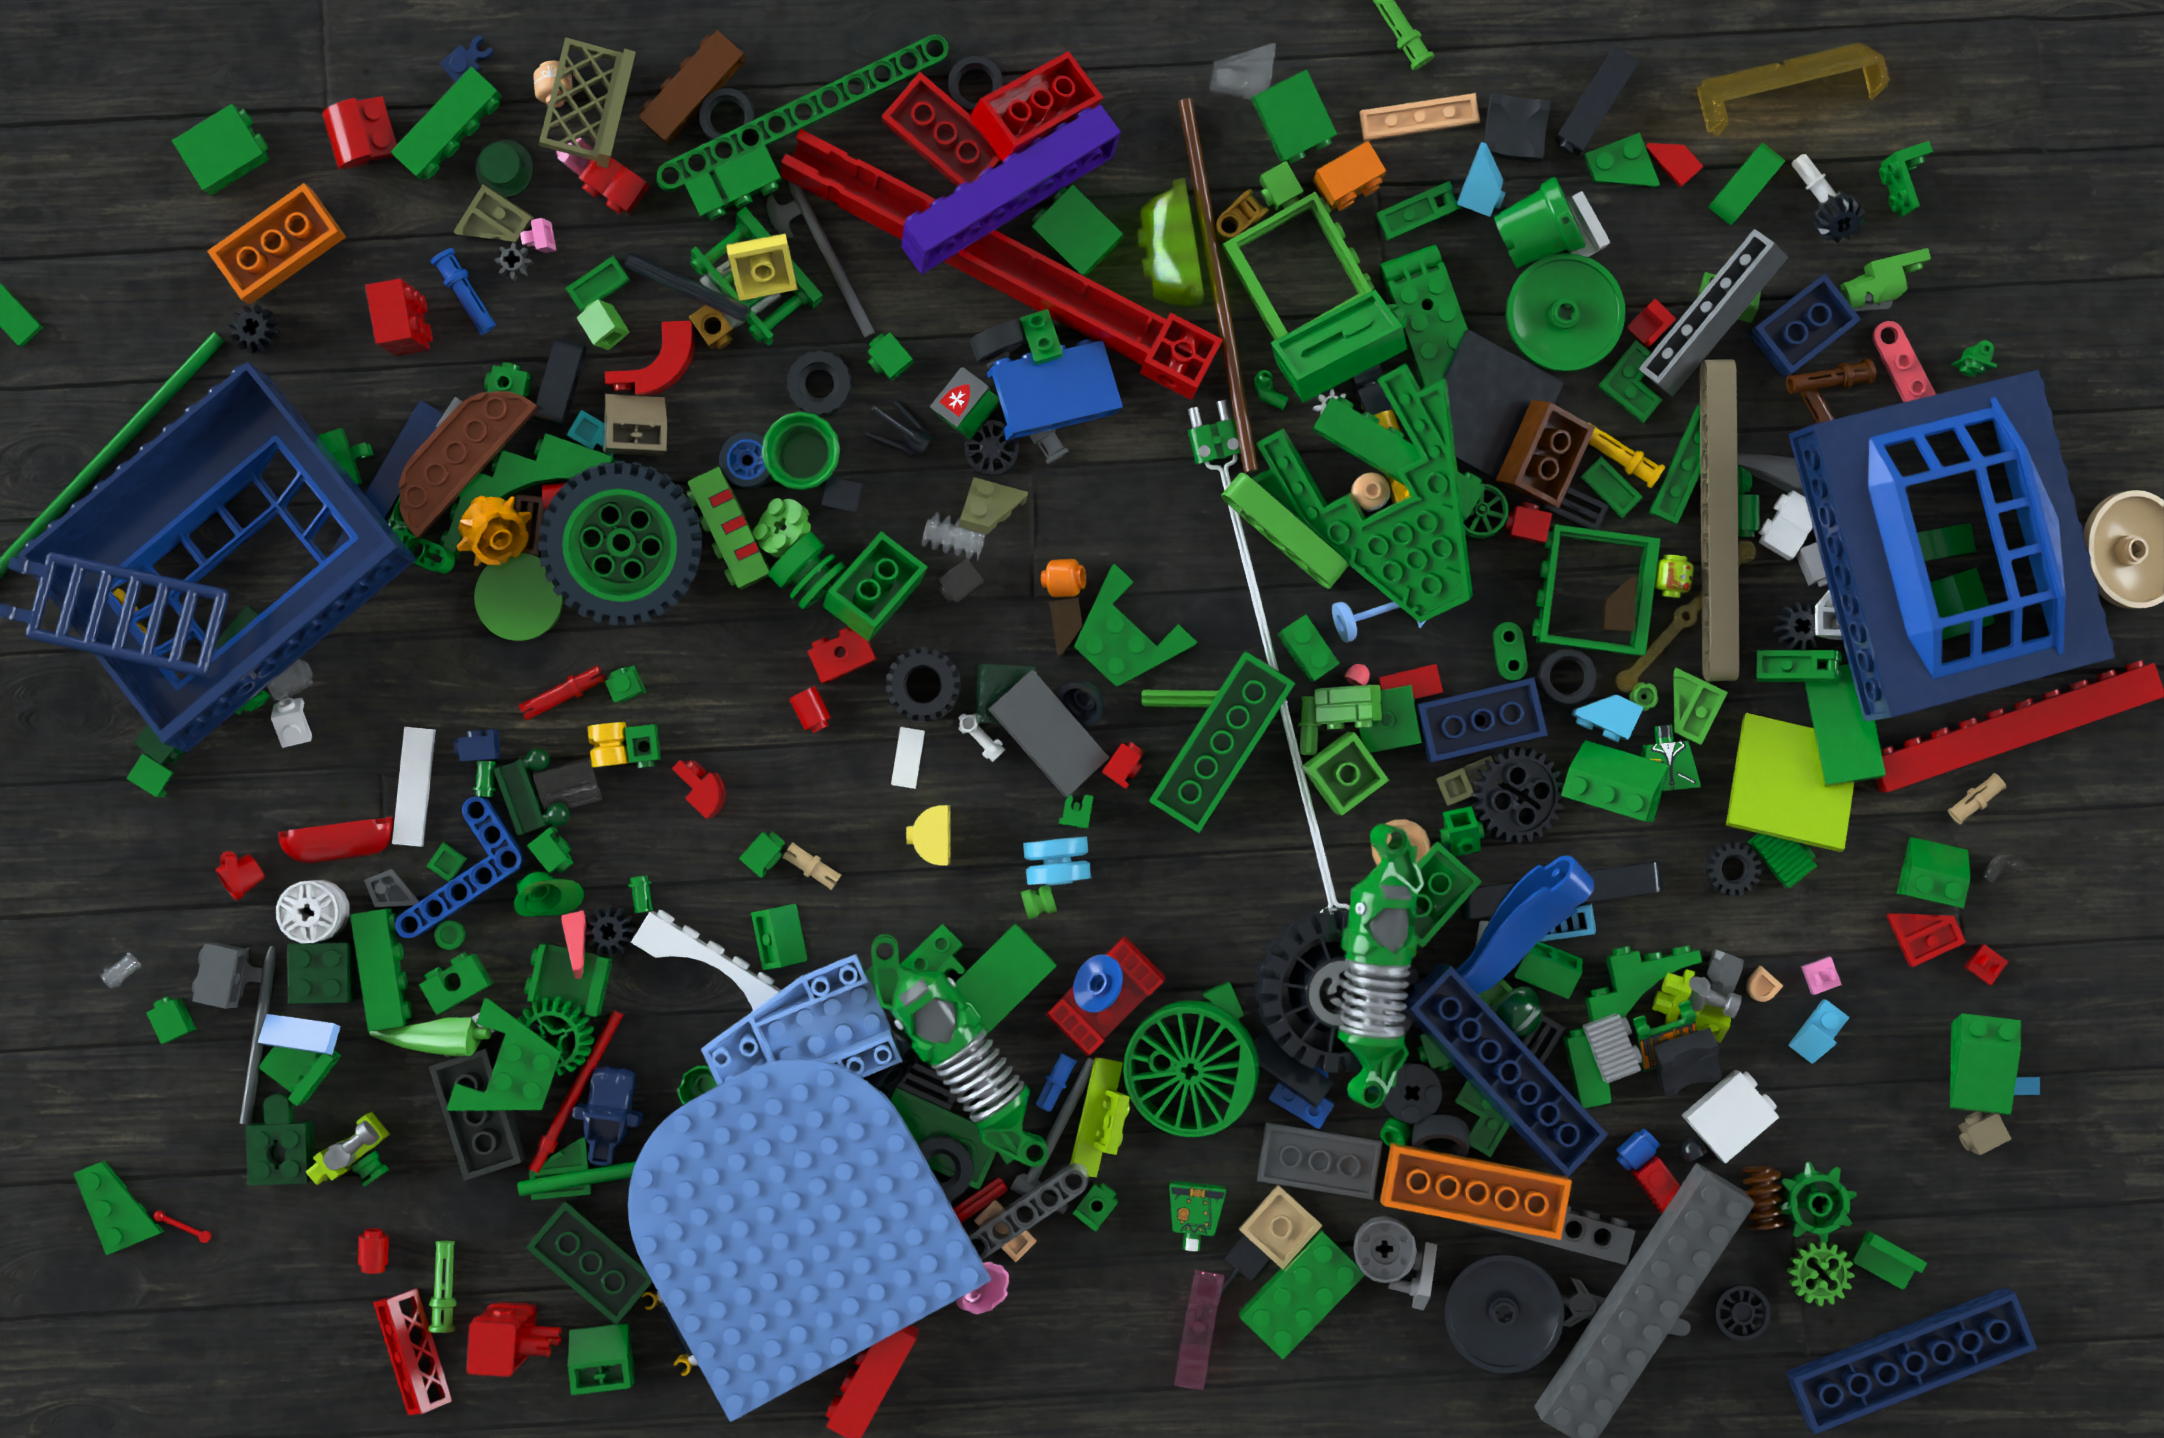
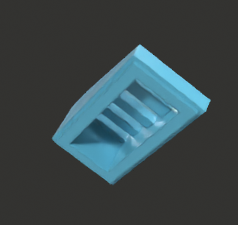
M1592 903L1580 904L1576 907L1577 913L1572 915L1574 929L1568 930L1566 919L1560 923L1562 931L1556 932L1555 927L1539 942L1595 934L1596 925ZM1580 912L1584 914L1586 927L1580 928L1578 916Z

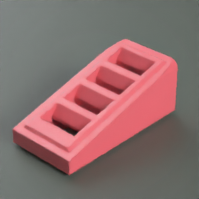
M584 911L562 915L561 917L571 965L576 979L582 978L584 972L585 930L587 923Z

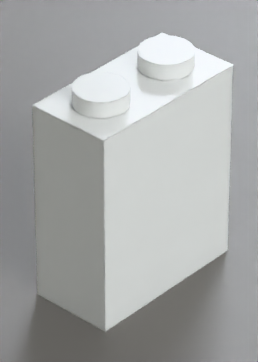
M1735 1069L1681 1115L1717 1158L1724 1163L1732 1159L1779 1118L1774 1111L1777 1108L1776 1104L1766 1094L1761 1096L1755 1089L1758 1084L1746 1071L1742 1074Z

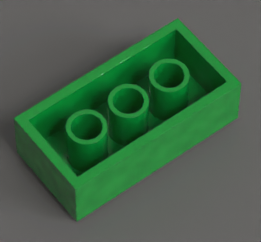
M1320 1228L1284 1269L1281 1268L1239 1311V1316L1279 1357L1284 1359L1365 1274H1363L1357 1263Z

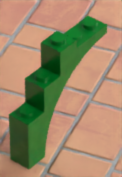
M546 433L544 439H539L534 452V455L537 456L536 461L502 450L501 455H496L491 468V471L494 472L493 477L479 473L458 496L460 501L453 505L450 513V519L453 521L449 531L446 530L443 533L440 545L453 551L456 559L459 558L462 551H458L456 546L463 538L459 534L458 526L460 525L462 515L469 508L473 499L479 496H485L486 498L500 497L506 500L520 491L539 484L569 481L576 474L583 472L584 469L591 466H599L600 463L604 462L609 464L615 463L617 459Z
M1690 945L1672 948V954L1662 955L1661 951L1644 954V960H1641L1640 952L1630 950V946L1612 949L1613 954L1606 955L1605 957L1613 990L1609 991L1608 986L1591 990L1592 995L1584 996L1589 1022L1613 1013L1619 1014L1621 1018L1626 1017L1639 998L1659 980L1665 978L1668 972L1674 973L1679 969L1702 962L1700 950L1691 949ZM1584 1029L1570 1030V1035L1563 1037L1577 1102L1584 1109L1611 1103L1609 1083L1604 1082Z

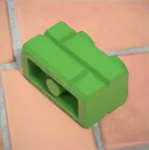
M1362 685L1315 689L1316 722L1318 724H1327V730L1345 729L1344 723L1355 722V728L1373 727L1372 721L1382 719L1380 686Z

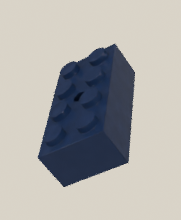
M1534 678L1416 705L1428 762L1444 760L1548 735ZM1476 715L1483 716L1484 724L1482 726H1476L1474 722Z

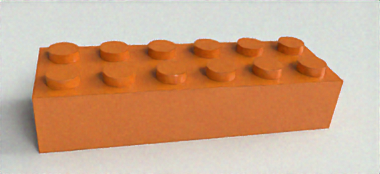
M1391 1143L1380 1202L1383 1206L1561 1240L1572 1180L1566 1176Z

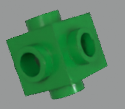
M502 362V367L493 365L492 371L487 372L484 388L488 389L487 393L507 391L528 399L533 376L528 372L519 371L520 366Z
M1472 806L1443 812L1444 829H1440L1443 846H1449L1450 852L1454 857L1481 851L1480 839L1484 838V830L1481 821L1476 820Z

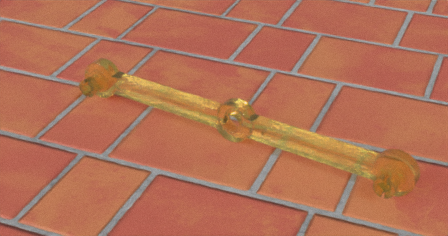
M1749 541L1738 543L1739 567L1742 563L1750 562L1756 556V548ZM1702 590L1688 605L1676 609L1674 621L1646 650V656H1641L1629 670H1624L1617 674L1615 684L1622 692L1633 691L1638 685V677L1683 628L1695 624L1697 612L1702 608ZM1683 612L1690 614L1688 621L1682 619L1681 615Z

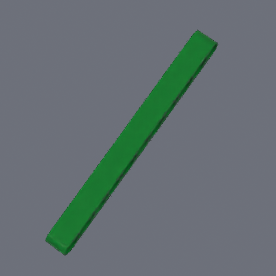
M940 35L928 36L688 151L659 167L657 183L664 191H676L684 187V183L707 172L710 174L714 173V169L764 145L768 147L799 132L800 129L803 130L917 75L919 72L928 70L941 63L948 53L947 41ZM928 44H937L941 49V55L939 57L930 56L926 50ZM903 56L912 57L915 61V68L911 70L903 68L900 58ZM878 68L885 69L889 74V80L887 82L877 81L874 77V70ZM850 81H858L863 87V93L860 95L851 94L847 87ZM827 93L834 95L837 105L832 108L824 106L821 96ZM799 106H805L810 111V118L805 121L798 119L795 116V109ZM771 119L781 120L784 124V131L773 133L768 127V122ZM747 131L755 133L758 138L757 144L754 146L744 144L741 138L743 133ZM726 144L731 149V156L726 159L719 158L715 153L716 146ZM692 157H700L705 163V168L699 172L690 169L688 161ZM665 170H674L678 174L679 179L675 184H666L662 180L661 175Z

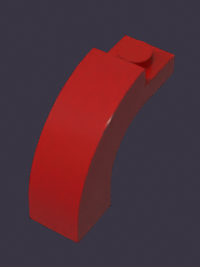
M692 321L662 322V348L656 360L640 370L605 372V384L613 387L615 392L631 391V386H635V394L637 396H652L670 388L685 373L693 357L695 326Z

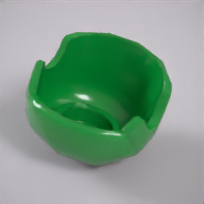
M698 1065L683 1074L681 1085L677 1089L678 1096L683 1105L717 1087L709 1066Z

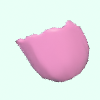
M984 1262L983 1264L991 1277V1281L955 1300L959 1309L973 1314L993 1310L1008 1294L1006 1289L1009 1284V1273L1001 1265Z

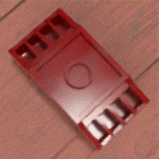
M1125 935L1105 954L1114 958L1120 964L1123 973V984L1120 994L1110 1007L1097 1013L1083 1010L1075 1001L1072 987L1045 1014L1086 1056L1091 1055L1105 1041V1038L1147 996H1150L1166 978Z

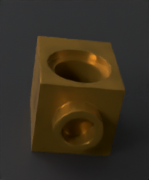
M705 305L689 316L712 350L715 347L722 349L733 340L731 336L736 334L722 312ZM711 321H720L721 330L717 334L707 333V325Z

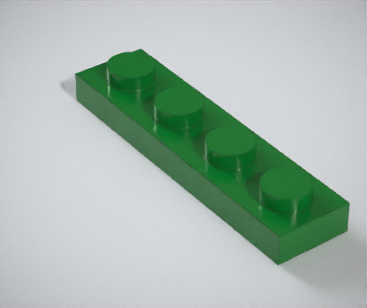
M1700 405L1696 406L1649 511L1650 514L1674 525L1678 524L1701 473Z

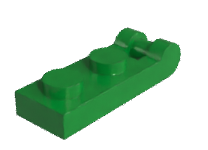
M1451 182L1443 183L1377 212L1376 218L1387 242L1461 210L1462 206L1457 205L1458 200H1455L1452 193L1454 188ZM1442 197L1445 205L1438 208L1435 198Z
M1757 650V682L1840 683L1842 673L1838 671V664L1842 662V653L1836 650ZM1817 662L1826 663V670H1817Z

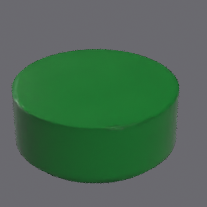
M455 920L441 922L434 932L436 943L446 950L460 947L466 937L463 925Z

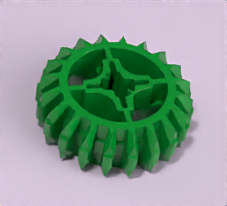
M548 996L542 1000V1003L535 1000L531 1004L532 1008L526 1007L522 1011L524 1016H520L517 1020L533 1031V1025L537 1019L540 1024L538 1028L543 1039H546L549 1034L558 1035L562 1033L559 1038L550 1037L546 1039L547 1042L562 1052L556 1068V1072L560 1076L565 1073L566 1069L569 1072H573L576 1069V1064L582 1065L585 1062L584 1056H589L592 1051L589 1045L594 1043V1038L589 1036V1034L594 1031V1027L585 1026L590 1018L588 1015L583 1017L579 1015L582 1011V1006L574 1010L571 1008L572 1000H568L563 1005L561 996H557L553 1003ZM553 1016L565 1020L566 1023H560L556 1021ZM574 1031L575 1048L571 1053L568 1049L567 1036Z

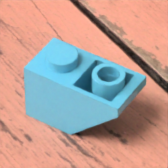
M1612 695L1573 709L1571 716L1577 718L1575 723L1590 730L1595 726L1604 730L1602 734L1604 737L1619 742L1620 738L1623 740L1630 738L1643 707L1619 695Z

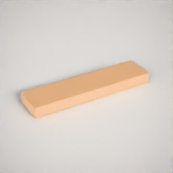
M1476 93L1367 109L1359 112L1363 141L1480 123Z

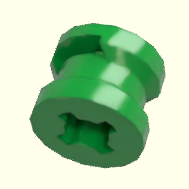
M376 1150L351 1167L354 1173H358L361 1176V1183L364 1187L389 1170L386 1165L381 1164L378 1160L379 1154Z

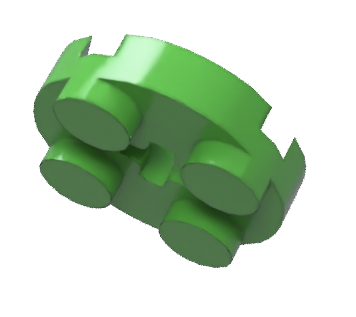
M773 499L769 503L768 509L761 516L758 525L754 528L753 537L758 541L761 549L773 557L781 558L798 540L810 532L811 524L807 522L809 512L795 500ZM785 524L787 527L783 531L781 530V528Z

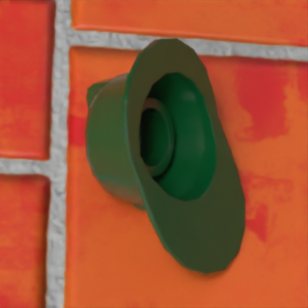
M1521 986L1514 988L1491 1008L1516 1036L1524 1037L1530 1035L1540 1024L1542 1009L1539 1007V999L1536 992L1529 987Z

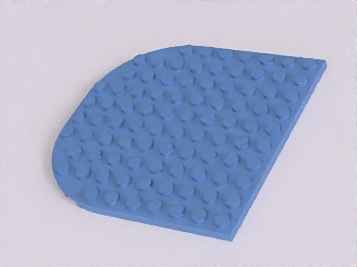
M807 1058L775 1060L757 1065L691 1100L666 1118L644 1145L632 1173L628 1196V1216L631 1235L637 1253L730 1422L991 1281L988 1271L895 1106L881 1091L879 1092L873 1085L865 1081L861 1075L834 1063Z

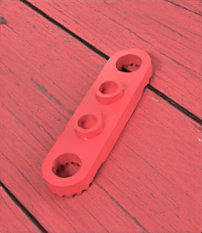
M1885 321L1875 327L1872 333V341L1902 401L1908 402L1936 395L1902 327L1894 321ZM1883 329H1891L1895 333L1896 338L1892 344H1886L1882 341L1881 331Z

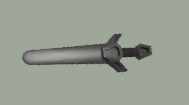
M1572 1277L1570 1279L1576 1292L1570 1296L1560 1294L1563 1307L1569 1308L1572 1313L1564 1319L1563 1326L1572 1327L1584 1319L1592 1320L1606 1299L1605 1297L1590 1294L1580 1279ZM1678 1318L1668 1334L1685 1336L1690 1331V1324L1688 1321Z

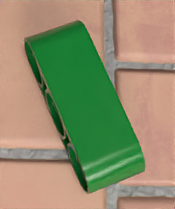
M1762 142L1708 208L1731 226L1778 171L1785 160Z

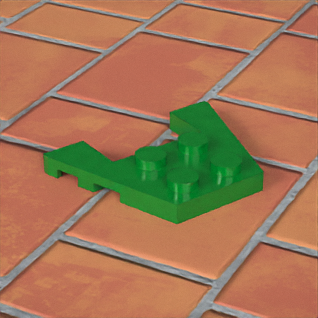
M1113 564L1074 648L1115 687H1118L1193 647L1197 641L1179 624L1158 646L1145 636L1113 605L1133 583L1119 567Z
M484 998L476 1024L505 1033L486 1092L455 1083L446 1110H542L562 1052L496 1005L491 999Z

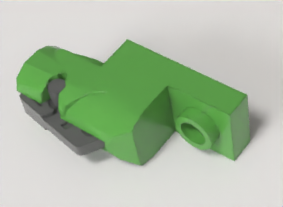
M1925 248L1872 261L1864 266L1865 274L1841 284L1840 292L1855 312L1890 309L1893 300H1896L1907 290L1903 269H1905V273L1923 269L1922 264L1931 259L1929 249Z

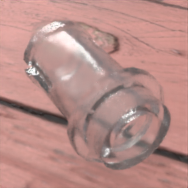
M129 952L111 968L106 967L101 978L111 989L115 986L120 987L124 979L141 968V964L136 957L132 958L133 954Z

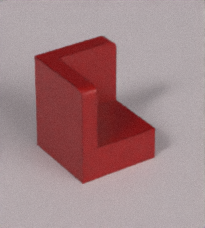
M1654 299L1627 326V330L1648 348L1676 318L1660 302Z

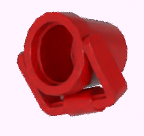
M225 851L220 855L221 866L215 869L222 885L236 901L243 898L244 894L265 878L259 865L249 853L237 859L234 852Z

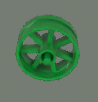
M1489 484L1480 485L1496 497L1489 503H1485L1483 491L1479 498V503L1474 506L1469 515L1475 518L1471 527L1467 528L1464 525L1465 534L1472 538L1484 539L1493 536L1503 527L1508 517V503L1505 496L1498 488ZM1500 500L1503 514L1490 511V507ZM1486 516L1499 518L1501 521L1492 530ZM1479 520L1483 521L1487 532L1480 533L1474 531Z

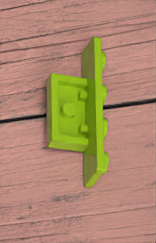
M1096 1057L1094 1060L1070 1163L1083 1165L1087 1169L1089 1176L1096 1178L1102 1152L1117 1155L1118 1147L1123 1139L1122 1129L1130 1108V1097L1117 1092L1123 1062Z

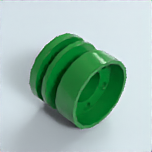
M812 532L807 533L798 540L768 573V576L781 589L792 582L796 584V587L790 594L792 600L797 599L803 593L806 594L798 604L803 611L811 605L820 602L847 569L842 562L838 563L831 570L829 569L836 559L834 554L825 557L823 560L818 558L825 545Z

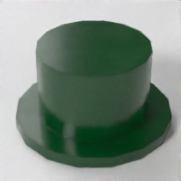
M502 139L491 142L482 149L476 161L475 171L481 186L483 184L487 185L503 197L509 198L518 196L527 189L533 179L534 165L531 155L524 146L515 141Z

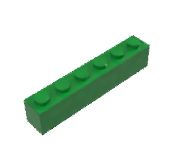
M1340 396L1338 399L1331 397L1312 431L1404 485L1397 470L1420 458L1415 446L1404 440L1405 435L1393 427H1389L1387 430L1378 424L1380 420L1374 415L1365 411L1362 415L1353 410L1354 404ZM1458 472L1463 520L1465 521L1485 490V487L1480 485L1482 480L1469 472L1463 475Z

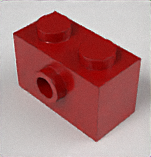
M849 626L838 631L840 636L829 641L828 637H824L813 642V649L807 651L822 684H826L877 661L870 642Z

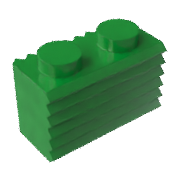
M1757 833L1748 841L1784 888H1791L1817 867L1813 861L1816 856L1806 844L1801 846L1795 841Z

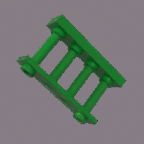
M744 207L736 214V230L705 255L697 247L691 250V265L699 275L705 274L723 295L751 308L765 296L739 301L738 294L731 287L735 283L732 270L722 277L712 265L727 252V245L739 243L742 239L747 240L750 238L754 240L771 236L751 212ZM793 260L792 265L797 290L793 292L794 296L763 321L752 310L746 320L751 326L749 331L758 342L763 340L767 346L773 343L774 335L770 330L801 304L804 306L808 304L813 310L822 302L823 294Z

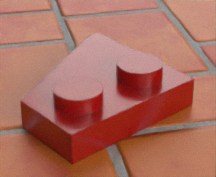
M1889 913L1886 915L1910 967L1919 965L1966 943L1956 919L1952 915Z

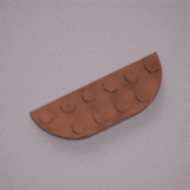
M507 391L483 392L474 395L459 404L412 455L400 477L398 487L400 488L399 507L406 525L417 538L420 539L537 411L539 407L521 395Z

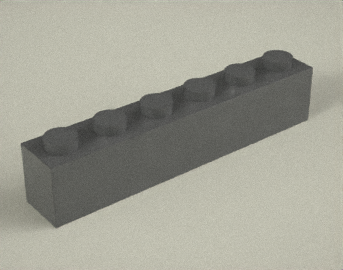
M1754 229L1641 365L1639 370L1673 397L1789 257L1773 241Z

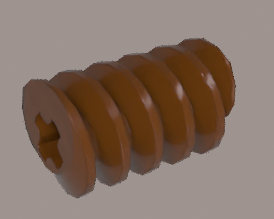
M1752 1166L1742 1168L1743 1172L1751 1174V1177L1743 1180V1183L1752 1186V1189L1745 1192L1749 1197L1753 1198L1755 1203L1752 1207L1754 1212L1746 1216V1219L1754 1221L1755 1224L1746 1227L1748 1229L1767 1230L1784 1224V1219L1777 1217V1215L1783 1213V1210L1778 1208V1205H1775L1781 1202L1783 1197L1780 1194L1774 1193L1782 1188V1184L1773 1181L1780 1178L1781 1172L1772 1169L1773 1167Z

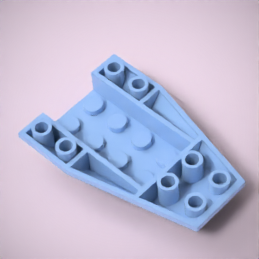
M857 954L799 977L705 1045L701 1050L717 1086L750 1068L775 1060L817 1059L845 1067L862 1077L902 1062L889 1020L883 1007L879 1004L876 990L864 973L866 969Z

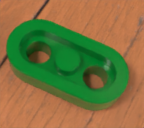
M1505 622L1494 629L1492 640L1498 673L1502 678L1514 681L1526 674L1528 662L1521 628L1515 623ZM1506 631H1510L1513 634L1511 642L1504 640L1503 635ZM1511 660L1518 663L1516 671H1511L1508 668V663Z

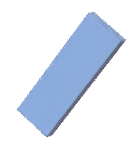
M266 1014L258 1043L332 1055L341 1026L334 1023Z

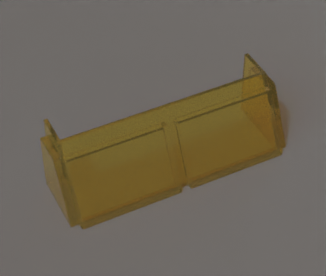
M1854 43L1784 60V65L1775 62L1702 80V85L1697 86V91L1707 131H1714V135L1717 137L1729 125L1724 101L1863 68L1870 99H1873L1888 86L1887 83L1890 81L1885 59L1867 45Z

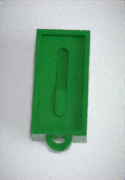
M1374 289L1271 342L1277 366L1304 403L1407 350L1403 331L1407 322L1406 315L1399 305H1386Z

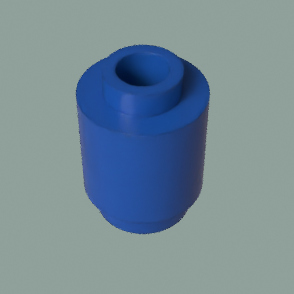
M1643 1128L1639 1132L1635 1131L1616 1149L1619 1154L1616 1160L1627 1171L1633 1168L1637 1172L1657 1153L1656 1149L1660 1144Z

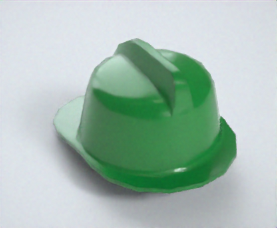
M534 872L524 877L523 880L516 882L518 894L514 901V909L519 915L524 917L567 914L581 904L584 892L582 887L573 880L554 879L548 873Z

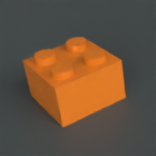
M1368 140L1316 171L1313 183L1321 197L1329 204L1331 211L1337 208L1340 212L1354 203L1353 200L1358 195L1363 193L1364 197L1377 191L1380 188L1379 185L1382 183L1386 170Z

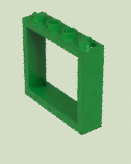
M1553 525L1550 531H1548L1547 539L1544 543V548L1548 549L1547 559L1542 560L1540 567V577L1544 578L1543 590L1538 589L1536 597V607H1540L1539 619H1534L1532 635L1536 636V643L1638 657L1646 656L1660 538ZM1560 537L1642 548L1635 603L1634 631L1631 632L1630 646L1548 635Z

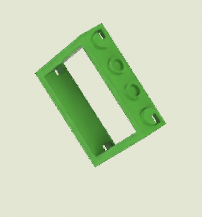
M1316 192L1223 243L1222 250L1274 341L1287 335L1288 332L1240 248L1310 209L1358 292L1354 297L1308 323L1374 289L1370 276L1367 273L1362 274L1357 265L1360 263L1357 253L1352 247L1348 249L1343 240L1346 236L1341 225L1338 222L1333 223L1328 214L1331 212L1329 204L1325 202L1323 197L1319 198Z

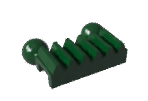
M533 748L528 752L526 758L493 769L517 836L547 826L548 824L563 826L570 818L569 809L562 803L552 804L547 809V812L543 814V808L539 803V797L535 792V786L528 772V769L542 771L549 765V754L542 748Z

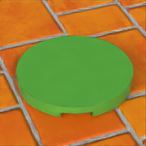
M520 553L516 558L513 556L509 557L505 564L499 561L501 565H488L482 571L476 583L474 601L479 618L491 632L512 641H528L541 636L555 625L563 609L564 597L561 594L557 596L553 591L554 585L551 581H547L545 577L546 569L545 566H541L540 558Z

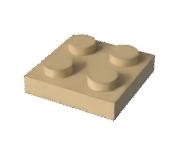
M1277 1185L1244 1221L1239 1230L1278 1266L1284 1269L1323 1225L1282 1187Z

